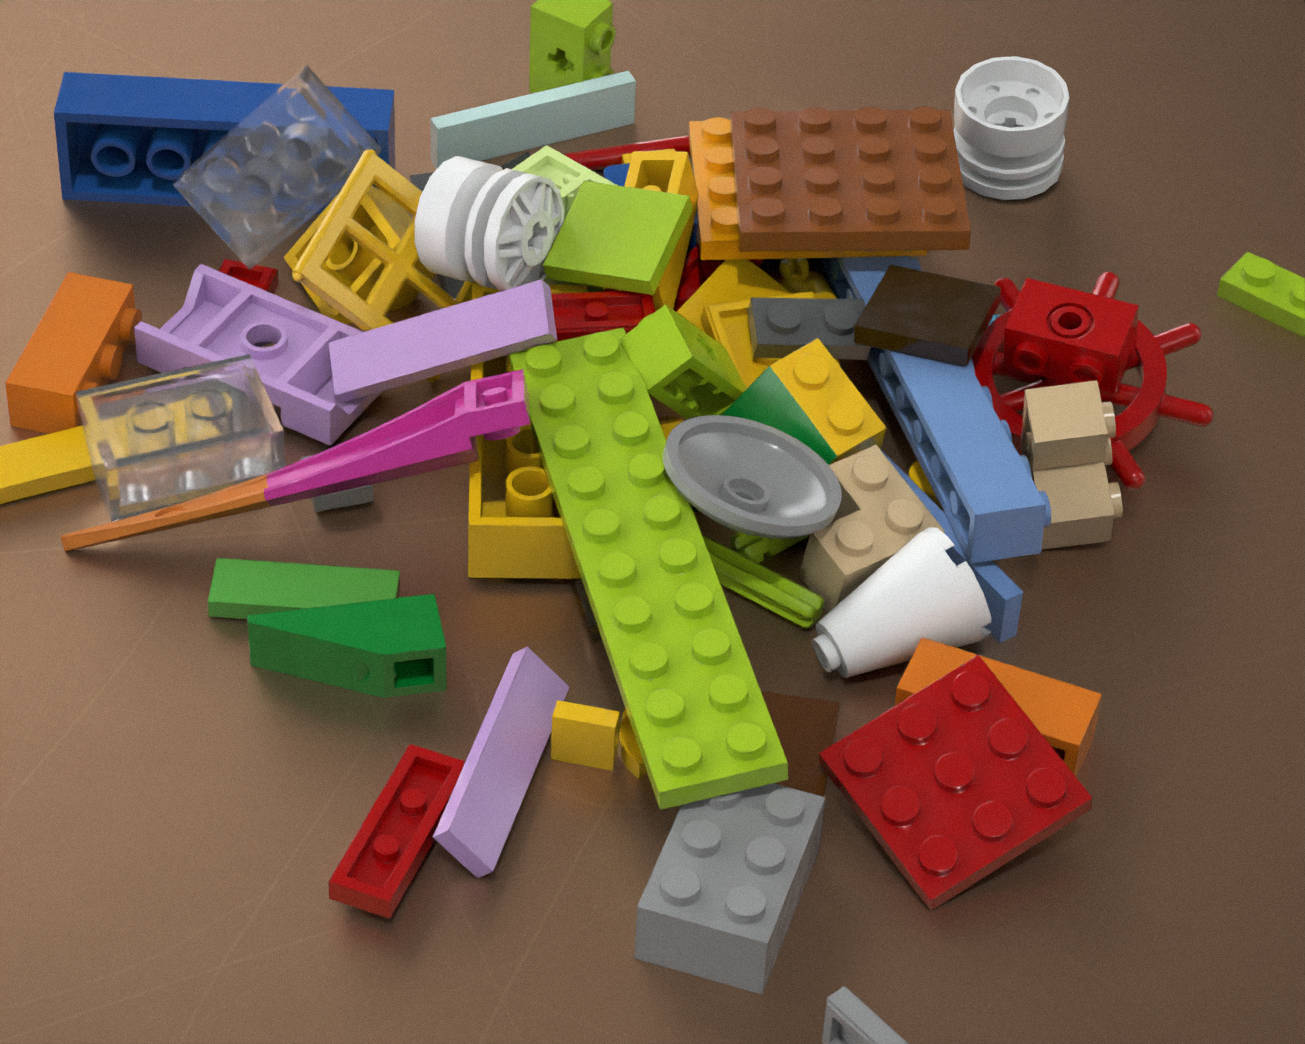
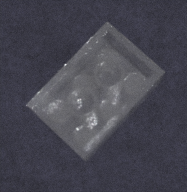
M306 64L184 170L173 186L250 270L340 193L365 150L372 149L379 156L381 147Z

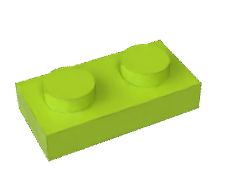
M1247 251L1222 276L1217 296L1305 338V278Z

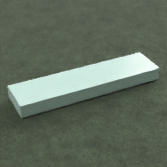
M628 70L430 118L431 162L437 169L444 161L455 156L483 161L634 124L636 80Z

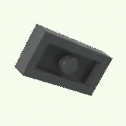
M751 297L747 314L753 358H784L819 338L834 359L867 360L871 347L854 342L855 324L865 308L864 299Z

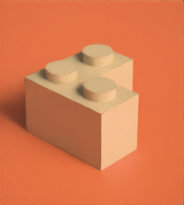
M1097 380L1025 390L1021 433L1022 455H1025L1029 462L1031 478L1038 491L1046 492L1051 506V524L1043 529L1041 550L1111 541L1114 519L1122 518L1123 516L1118 482L1108 483L1105 465H1112L1110 438L1116 437L1115 415L1111 401L1101 402Z
M877 445L829 465L841 486V503L834 519L829 525L817 532L810 533L799 576L808 588L823 597L825 600L824 609L828 613L918 533L929 527L938 528L945 533V530Z

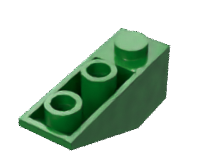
M435 594L247 615L251 666L382 698L446 691V643Z

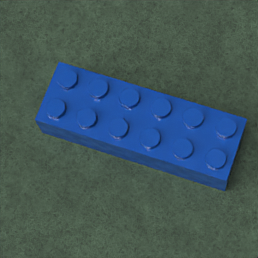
M64 72L54 109L63 200L321 214L341 191L365 150H374L379 158L395 169L394 90Z

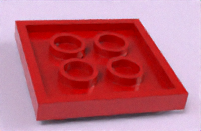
M979 654L819 753L821 767L930 912L1092 809L1093 798Z

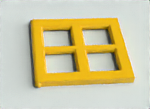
M372 149L363 152L292 271L294 281L304 284L364 332L393 324L385 315L405 281L441 309L472 300V283H477L476 281H465L456 298H453L414 267L419 258L415 246V217L422 191L379 158ZM372 184L414 216L395 251L353 219L354 214ZM343 233L386 265L366 301L323 268ZM442 374L426 378V380L434 383L439 380Z

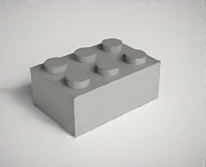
M772 783L681 805L637 906L634 958L763 995L820 849L825 797Z

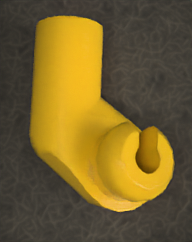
M786 258L779 263L781 277L778 279V282L792 294L812 291L815 299H837L828 280L817 272L809 271V262L806 258Z

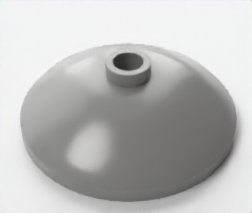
M723 415L691 418L681 422L672 429L663 450V463L666 472L685 500L711 520L739 533L777 539L804 536L817 532L829 525L834 519L841 503L842 491L840 483L830 466L816 452L785 432L753 420Z

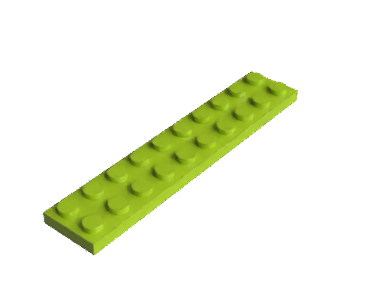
M623 327L537 345L526 350L509 353L511 372L524 370L529 392V426L661 810L788 780V762L692 507L678 492L666 472L663 463V450L666 439L641 372L630 361L619 340L626 335Z

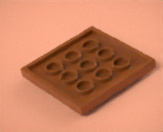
M922 106L912 110H882L876 107H862L857 110L828 111L820 107H809L801 111H772L768 108L755 107L746 111H731L730 133L740 252L970 249L971 229L950 110H937L933 107Z

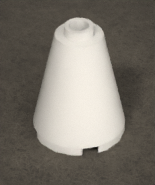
M932 527L918 533L816 623L818 637L812 640V647L819 662L827 672L830 673L837 670L841 676L848 678L910 661L921 637L957 648L979 642L990 635L991 631L983 628L992 622L984 593L967 561L956 566L945 552V550L955 546L947 535L938 528Z

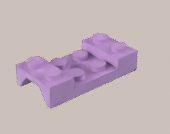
M200 264L194 270L183 307L160 329L142 321L134 327L138 363L184 383L197 371L281 407V425L330 446L381 393H374L346 402H342L334 396L329 342L359 334L363 331L203 264ZM270 343H274V344H275V345H273V346H271V347L262 348V346H266V345H268V344H270Z

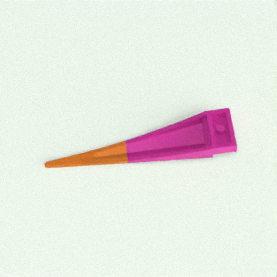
M521 369L464 382L425 404L364 434L254 479L176 505L67 533L60 536L64 552L479 461L476 436L484 435L485 440L505 439L519 433V426L530 424L529 392L524 370Z

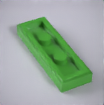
M217 558L208 597L209 617L247 619V615L398 598L400 571Z

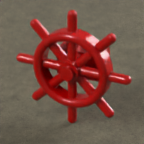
M1113 272L1100 274L1092 293L1030 278L1025 279L1021 291L1007 277H1002L995 281L993 286L1001 287L1000 303L1006 312L987 327L971 358L975 376L981 386L988 387L992 396L993 409L999 420H1005L1008 423L1012 443L1019 455H1022L1021 433L1023 416L1019 415L1018 412L1023 411L1026 389L1097 380L1101 402L1111 401L1112 405L1126 408L1115 416L1116 437L1110 438L1112 447V465L1110 466L1122 484L1129 490H1138L1145 483L1144 472L1129 451L1150 434L1157 424L1159 417L1198 427H1205L1212 422L1213 411L1208 405L1166 394L1167 364L1165 356L1193 346L1200 341L1201 330L1196 324L1186 323L1154 336L1138 320L1139 305L1114 299L1119 287V278ZM1136 368L1141 379V388L1121 383L1125 371ZM997 375L1029 384L999 395L993 381V376Z

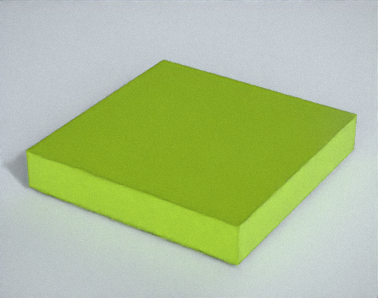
M583 181L543 263L547 279L654 295L692 213L693 208L690 197L687 195Z

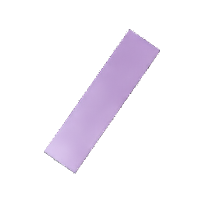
M541 279L329 342L334 396L342 402H346L509 355V353L557 341L550 286Z
M528 646L512 654L433 835V838L476 878L494 871L552 731V715L557 700L564 701L569 690V686Z

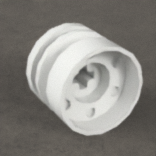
M995 57L974 64L961 75L955 89L954 136L964 186L982 196L1001 200L1026 199L1043 193L1058 181L1064 161V131L1068 118L1069 93L1066 82L1054 69L1039 61L1022 57Z
M460 156L444 161L430 176L420 196L415 217V246L420 262L429 272L463 281H476L480 286L494 288L499 291L541 279L544 280L546 274L543 263L564 222V205L560 190L549 178L508 168L503 170L501 166Z

